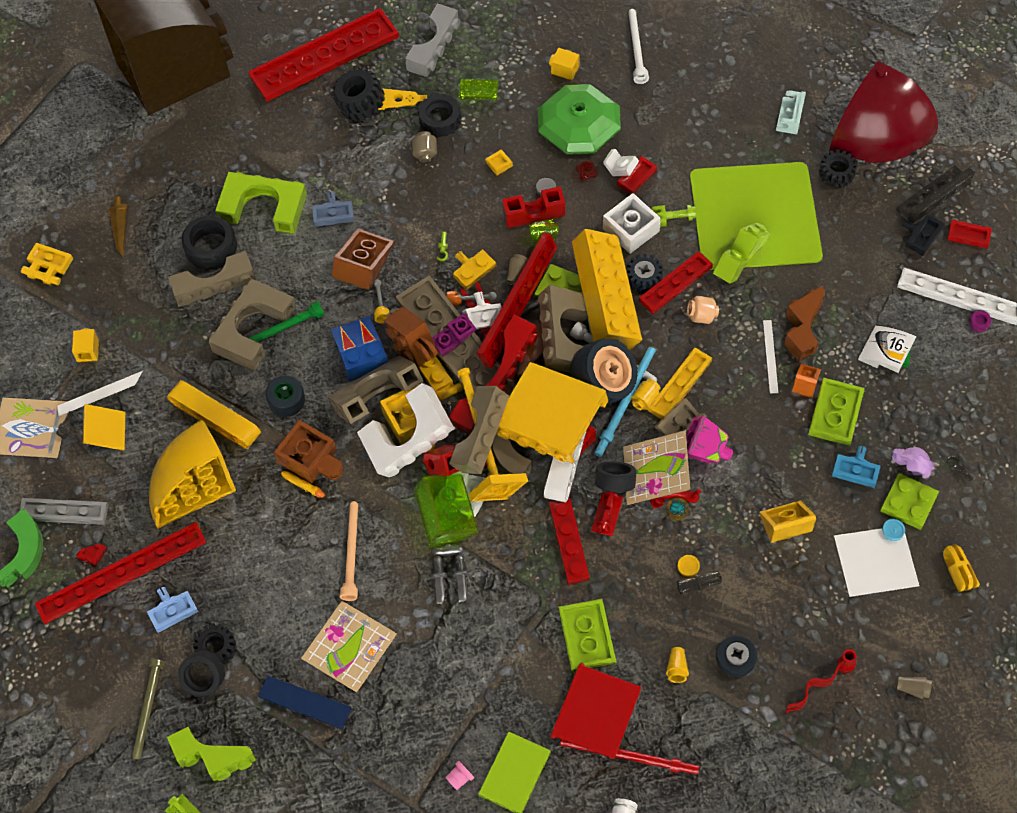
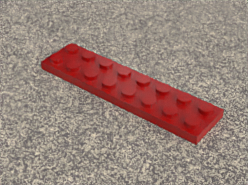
M378 8L248 71V74L265 101L268 102L399 38V32L382 9Z

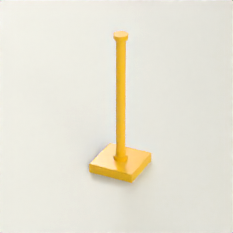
M463 368L457 374L462 380L476 425L477 412L471 406L475 394L469 377L471 373L469 368ZM490 449L486 460L490 475L468 495L470 502L507 500L528 482L526 473L499 475L492 450Z

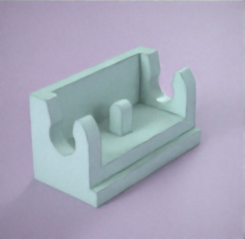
M786 91V96L794 98L783 97L776 131L797 134L806 92Z

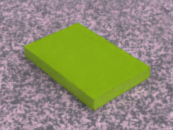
M823 378L808 435L850 446L865 388Z
M602 599L558 607L571 672L577 671L580 662L592 669L616 664Z
M508 732L478 795L514 813H523L550 756L551 750Z

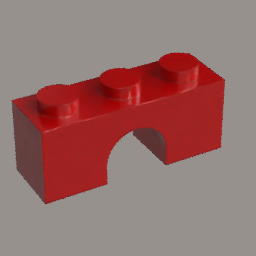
M561 186L541 190V196L532 202L523 201L522 195L502 199L503 215L507 229L565 216V199Z

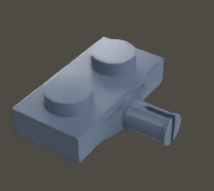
M330 191L327 192L328 202L312 206L315 227L354 222L352 201H336L334 191H331V195Z

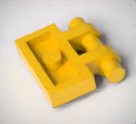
M36 243L27 257L31 266H23L21 273L31 279L43 280L45 284L58 286L61 278L56 277V273L64 275L73 257L69 253ZM43 267L48 270L44 273L39 271V269Z

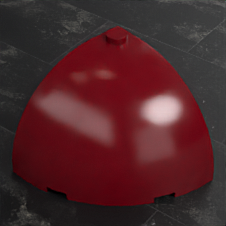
M877 61L848 104L835 131L829 151L833 150L835 153L836 150H839V153H842L844 150L846 155L852 154L851 158L865 160L866 163L890 162L910 156L912 152L925 147L937 134L938 118L935 108L926 93L913 80L898 70Z

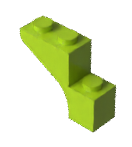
M759 223L741 228L731 249L723 252L713 274L730 284L737 281L747 262L768 240L771 233L766 231L767 228Z
M189 727L167 737L176 760L182 768L185 766L191 767L202 758L213 781L225 780L230 777L232 772L238 769H247L252 765V762L256 761L249 747L204 745L194 738Z

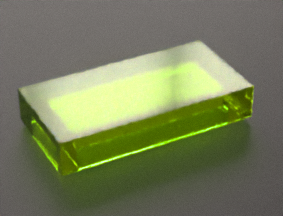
M461 79L459 98L497 100L499 80Z

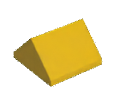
M801 500L760 512V517L770 543L812 532L816 521V515Z

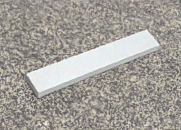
M903 268L897 288L973 312L984 311L992 318L1017 325L1016 302Z

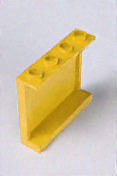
M530 362L508 398L497 434L502 439L516 441L522 447L529 446L540 454H549L560 462L566 461L573 464L574 459L572 455L600 406L605 408L608 403L606 390Z

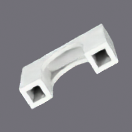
M421 383L405 395L417 420L415 433L407 443L396 446L385 425L374 420L357 432L378 474L386 477L395 476L401 468L414 462L417 456L430 450L433 444L446 438L448 433L454 429L434 389L428 385Z

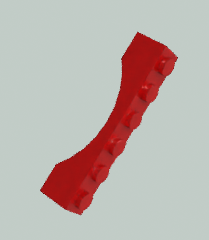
M515 314L504 330L505 350L502 363L495 376L486 385L497 386L502 391H505V384L508 379L511 380L514 377L518 363H522L526 358L528 347L530 345L533 346L538 338L536 325ZM464 398L459 400L449 419L455 428L470 435L475 427L468 400Z

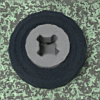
M735 635L727 637L720 643L717 648L716 660L724 673L733 677H741L754 669L758 654L754 644L749 639Z

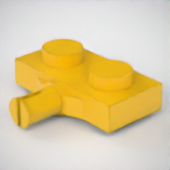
M481 250L469 259L462 251H459L455 258L462 263V266L453 273V278L467 290L494 269L496 262L484 250Z

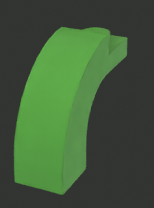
M24 508L6 522L17 535L19 548L14 559L0 570V586L2 588L15 583L20 574L27 580L38 567L42 557L43 538L37 523Z

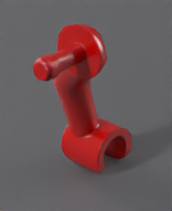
M697 489L695 492L683 491L650 499L653 508L663 506L665 504L664 500L670 498H679L690 503H696L699 501L698 495L701 493V490Z

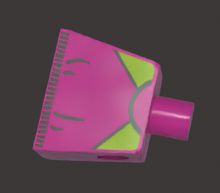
M705 416L693 417L686 433L688 458L709 464L718 463L720 458L728 461L733 455V450L725 446L729 438L728 434Z

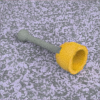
M376 279L373 284L377 290L379 307L374 311L375 322L384 324V319L387 318V314L390 311L387 307L383 306L380 289L382 282Z

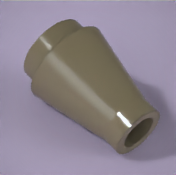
M514 254L510 258L506 279L508 284L515 285L528 261L527 257Z
M899 676L897 690L922 700L930 698L932 680H928L927 677Z

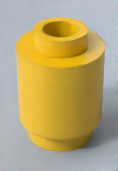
M652 379L643 381L631 396L632 405L638 410H648L659 395V390L661 389L659 384Z

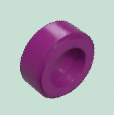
M976 311L971 315L969 325L976 332H985L989 329L992 320L988 313Z

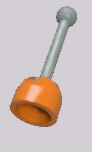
M447 291V298L454 307L459 306L463 300H476L475 295L461 296L456 291ZM494 292L483 295L484 299L489 298L490 300H495L497 297Z

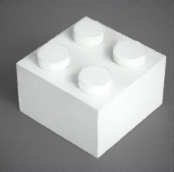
M632 193L603 215V230L608 234L618 235L620 245L631 254L660 231L661 218Z

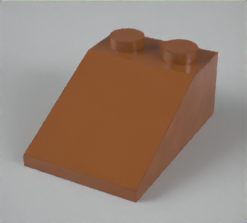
M358 228L335 255L331 277L369 290L374 280L378 278L394 245V241Z

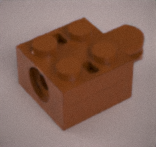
M404 306L384 319L387 327L385 331L394 342L392 344L394 350L399 355L403 354L406 359L414 362L418 367L430 361L432 357L437 356L439 353L426 323Z
M298 420L274 451L279 465L311 484L319 474L330 480H337L343 474L342 462L333 457L337 452L334 440L301 420Z

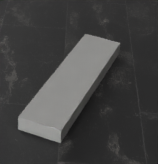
M22 498L19 512L24 508L35 522L105 525L109 505L107 502Z

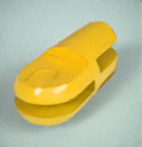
M956 544L945 547L943 551L944 560L958 592L979 587L978 579L962 548Z

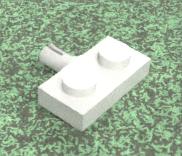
M482 292L474 293L477 306L465 309L462 313L466 314L476 329L491 327L502 308L501 303H485Z

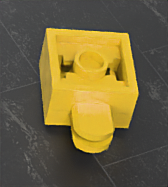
M417 386L406 392L402 390L380 401L382 413L400 445L407 443L416 430V416L405 395ZM433 444L432 448L427 452L431 451L434 448L435 444Z

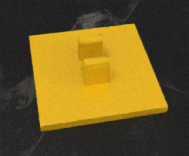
M85 404L83 443L124 451L125 412Z

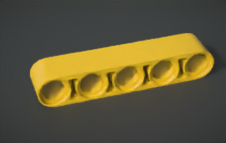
M180 380L167 395V399L173 405L197 420H203L207 426L245 449H248L261 433V430L255 424L183 380Z

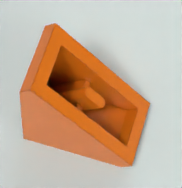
M801 363L796 374L792 392L812 398L821 369Z

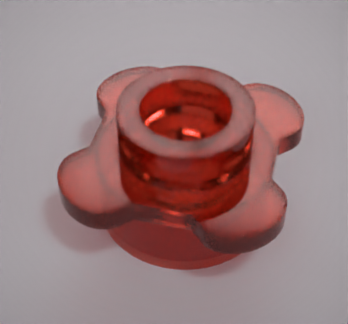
M583 161L576 166V171L580 174L579 179L582 181L598 176V171L595 170V165L591 161Z

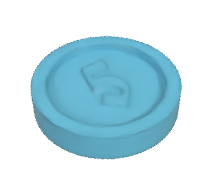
M890 519L884 523L882 532L888 540L898 541L904 536L905 527L901 521Z

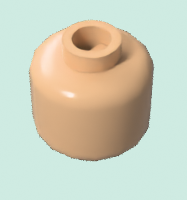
M695 296L693 300L689 301L687 306V315L690 316L693 322L710 324L719 314V306H716L715 300L710 297Z

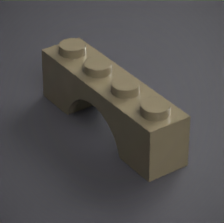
M246 251L226 257L223 269L212 277L199 278L192 275L188 270L168 277L179 307L189 305L200 299L210 298L212 295L221 292H228L242 285H247L251 279L256 280Z
M477 386L471 402V406L477 412L476 425L472 433L464 441L456 444L449 462L451 466L462 473L482 474L509 395L497 386Z

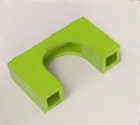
M228 172L215 210L217 217H222L230 224L238 225L245 204L253 197L268 195L279 202L273 218L276 231L296 233L307 197L305 184L297 181H284L278 178H265L259 175H246L241 172Z

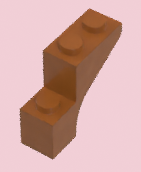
M822 286L816 290L811 289L804 297L799 300L795 299L788 305L786 317L794 327L786 333L784 345L799 362L817 351L819 342L811 331V325L823 303L825 290Z

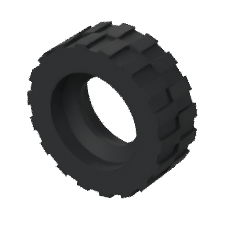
M439 93L430 95L419 105V124L424 132H430L433 136L441 137L453 134L459 128V124H461V109L457 100L453 99L452 96ZM445 109L449 112V118L445 121L437 122L431 119L430 114L434 110Z

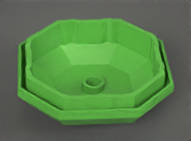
M591 84L564 85L538 107V132L566 154H594L621 130L620 106Z

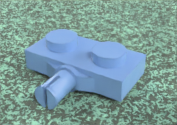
M161 587L165 595H163L160 589L157 590L162 602L157 607L147 611L158 633L198 612L188 591L178 596L170 597L166 587Z

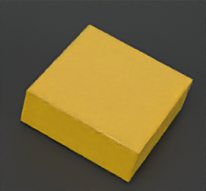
M502 150L485 159L486 164L496 175L513 166V162Z

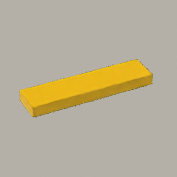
M694 348L648 408V412L662 419L687 395L712 362V357Z

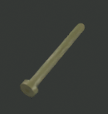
M159 659L149 660L148 666L151 667L132 752V758L135 760H139L142 755L160 669L165 667V662Z

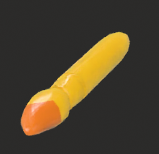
M281 472L283 478L310 492L313 496L325 497L324 492L317 486H313L291 472Z

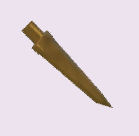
M114 197V206L109 208L116 250L124 256L128 207L127 204H122L121 197Z

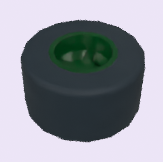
M287 375L279 376L273 379L266 388L268 406L276 415L282 417L293 416L303 408L305 394L300 381Z

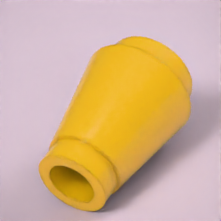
M681 647L671 649L666 671L668 680L674 683L685 682L689 675L685 650Z

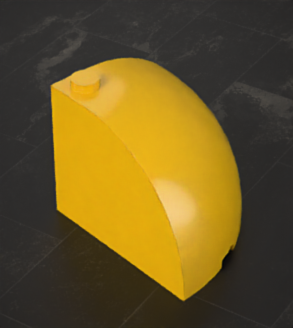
M203 420L180 433L166 447L154 467L149 485V506L157 529L236 491L223 456Z

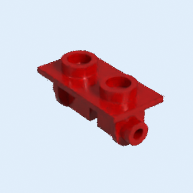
M602 492L592 532L613 536L623 497L618 496L617 492Z

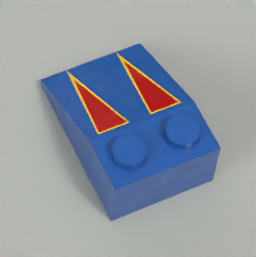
M370 317L330 329L349 382L359 379L387 362V356Z

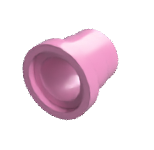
M460 761L455 763L457 766L445 777L456 790L469 779L472 781L475 778Z

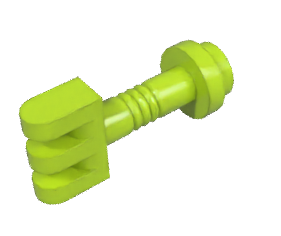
M665 205L651 208L661 218L660 227L667 226V219L688 217L689 221H692L693 218H697L695 206L691 207V205H687V209L668 212L665 210Z

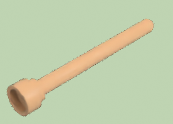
M352 501L349 507L345 583L340 588V599L345 601H354L358 597V589L356 584H354L358 503Z

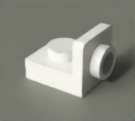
M611 149L603 164L612 176H630L639 160L636 156H620L616 149Z

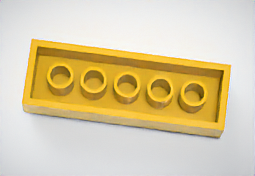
M584 229L572 241L593 342L601 339H615L631 350L642 341V336L618 235Z

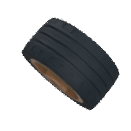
M601 339L585 345L577 351L570 367L572 378L606 390L607 404L628 396L634 389L638 377L634 356L627 346L615 339Z

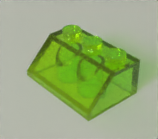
M462 474L422 477L414 488L429 546L452 545L478 534V527Z

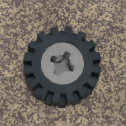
M639 254L636 255V259L633 257L631 262H628L626 272L630 287L632 286L633 291L638 289V293H642V290H645L646 293L662 280V264L659 263L657 258L653 260L654 256L650 255L647 258V254H643L641 258Z

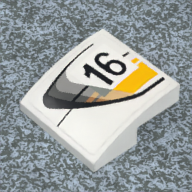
M875 326L858 360L876 368L881 365L899 373L916 336L889 327Z

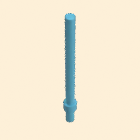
M648 347L637 368L638 377L634 389L628 396L621 399L607 429L603 430L600 442L594 452L596 456L602 457L607 445L611 444L615 436L614 432L631 400V396L636 391L656 351L654 348Z

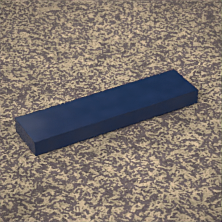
M267 676L258 695L262 700L342 730L352 710L351 706L271 676Z

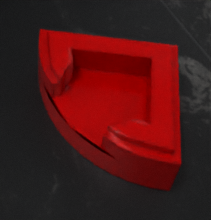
M95 544L82 548L76 554V557L96 567L106 552L107 547L102 544Z

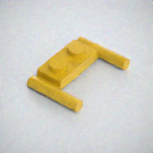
M436 356L420 367L417 366L428 385L434 389L440 402L464 389L460 382L455 385L453 384V380Z

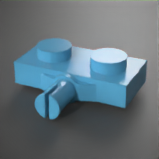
M858 446L855 457L837 455L832 477L875 488L880 465L870 463L864 459L866 447L863 446L862 453L860 454L862 446Z

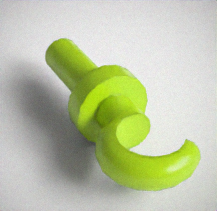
M442 232L441 243H438L440 253L445 254L443 259L437 256V260L441 262L448 258V253L445 251L448 248V244H446L447 232Z

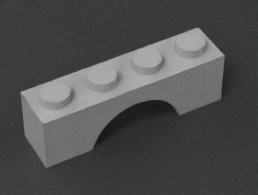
M437 3L430 15V27L436 35L427 43L412 46L405 58L407 71L424 77H428L430 72L434 71L438 58L442 57L444 53V47L447 43H450L452 33L460 25L458 10Z

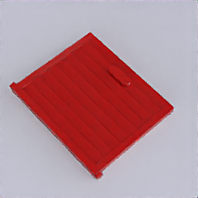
M580 662L550 738L555 739L556 737L615 760L642 687L586 667L584 663Z

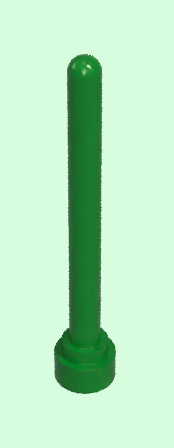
M316 301L310 304L311 306L308 307V310L259 332L248 339L258 343L311 317L312 319H318L325 316L320 303Z

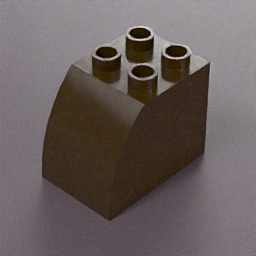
M94 0L116 64L148 115L156 113L230 77L226 61L233 58V53L224 37L220 38V36L227 34V30L217 12L211 15L206 12V9L210 8L208 0Z

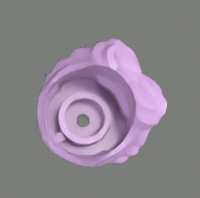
M913 447L906 450L896 448L892 451L893 461L899 465H906L907 470L912 471L913 475H922L923 478H928L931 475V471L935 469L934 462L930 461L928 454L921 448Z

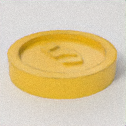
M685 555L679 559L677 568L681 575L693 577L699 572L700 563L696 557Z

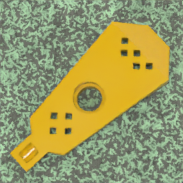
M383 89L385 101L382 102V108L378 110L414 106L418 102H423L427 95H418L412 91ZM399 98L402 101L396 102L395 100Z

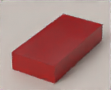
M643 156L638 159L639 162L630 176H622L617 181V186L630 195L632 193L635 194L657 171V166Z
M951 220L947 240L988 249L992 228Z

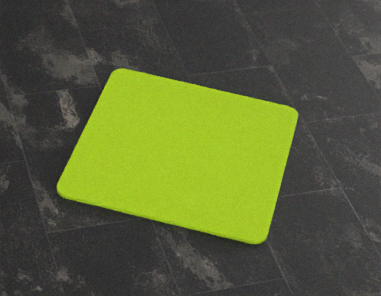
M793 162L694 169L690 173L693 202L696 208V225L700 253L713 263L710 270H715L723 252L731 249L740 229L756 223L767 228L766 231L771 234L744 268L818 263L822 260L823 254L809 171L805 163Z

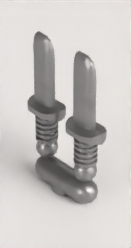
M446 544L435 547L432 551L436 557L434 558V573L431 574V579H435L437 604H442L445 600L444 579L447 578V573L443 572V563L440 556L457 555L455 558L457 570L453 572V577H457L459 602H464L467 598L466 576L470 574L468 570H465V561L462 555L464 547L462 545Z

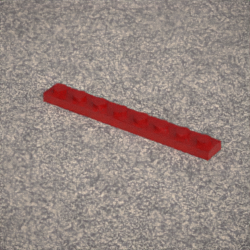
M550 233L542 234L476 353L485 368H493L505 345L504 330L514 314L519 317L521 316L558 248Z
M197 522L34 604L44 624H47L207 542Z

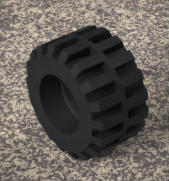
M360 68L348 70V73H343L341 78H337L336 84L332 87V95L342 115L346 116L347 119H353V121L361 119L362 121L367 117H373L372 114H377L379 112L378 109L382 108V102L385 101V93L376 75L371 70L368 71L366 68L362 70Z

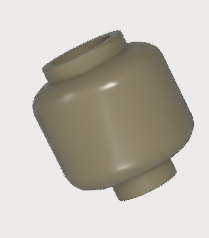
M419 132L412 138V155L420 159V162H429L431 158L437 155V140L430 132Z

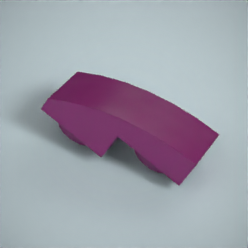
M465 313L449 322L446 329L432 337L439 354L444 357L469 338L476 331V327Z

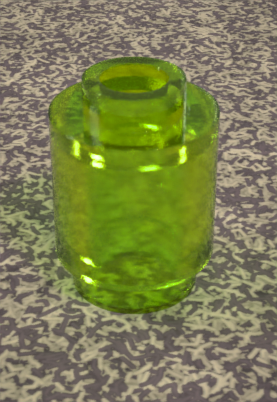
M553 219L537 221L529 225L531 241L536 240L538 242L543 233H550L553 240L556 239V235H559L558 223H554Z

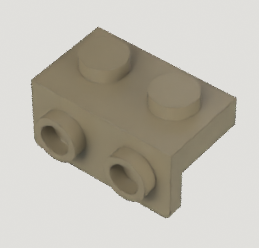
M683 398L654 427L662 436L685 430L687 433L693 417L707 416L705 413L699 414L687 398Z

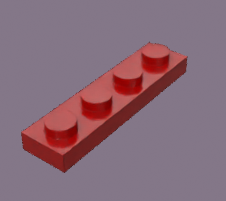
M698 251L640 296L639 302L652 315L712 269L713 263Z
M568 498L566 503L561 501L549 502L568 585L590 581L571 499Z

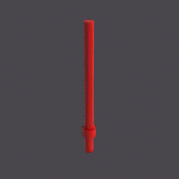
M563 740L560 742V746L593 752ZM618 749L616 758L670 769V772L674 773L681 771L698 775L699 771L698 765L681 762V759L677 758L670 760L624 749Z

